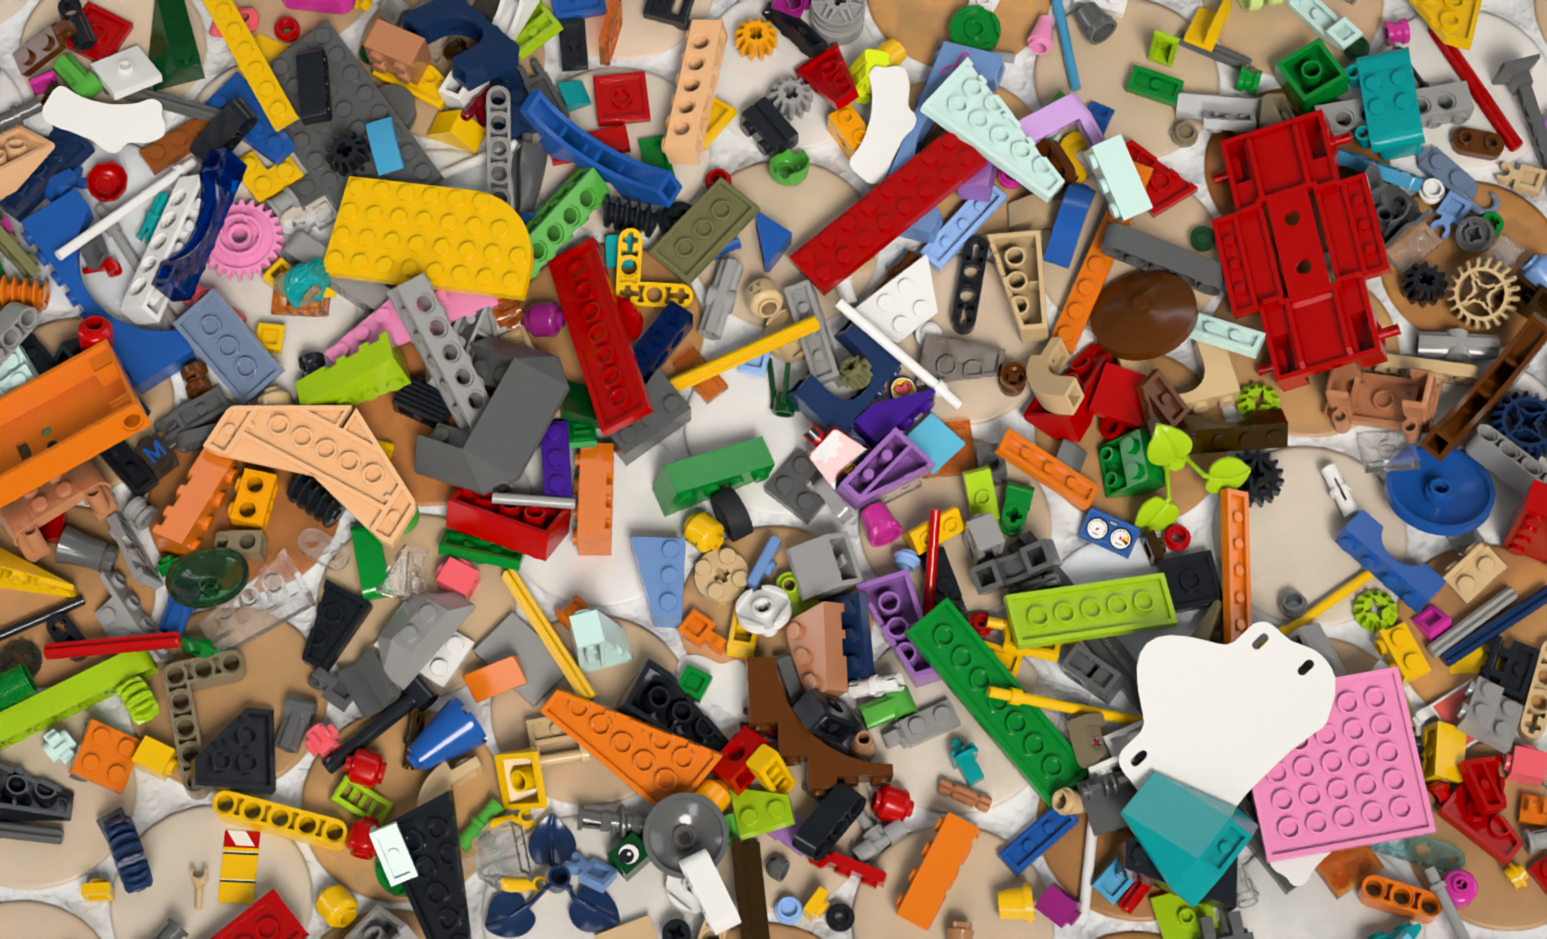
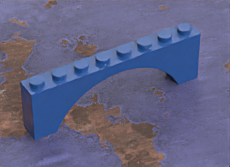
M74 188L21 221L24 229L21 235L29 247L32 245L36 247L38 252L35 254L44 267L49 265L53 271L50 275L58 287L63 285L67 290L65 297L73 308L78 306L82 311L79 314L82 320L96 315L107 318L111 322L115 339L113 349L121 360L133 388H137L140 394L143 395L179 372L184 366L196 361L194 350L178 330H145L125 324L105 312L93 300L83 284L80 271V248L62 261L56 257L55 251L86 231L94 219L89 205L78 190Z

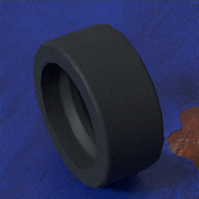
M727 487L710 496L714 514L717 520L724 526V532L732 542H736L753 533L750 516L739 495L732 487Z

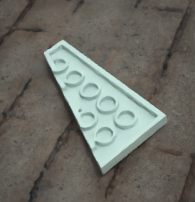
M967 57L925 101L920 111L948 132L955 134L958 139L974 147L984 158L1048 203L1063 187L1065 180L1047 157H1042L1035 148L1036 143L1030 136L1027 137L1021 130V124L1001 98L992 93L986 85V79L982 74L978 75L972 67V61Z

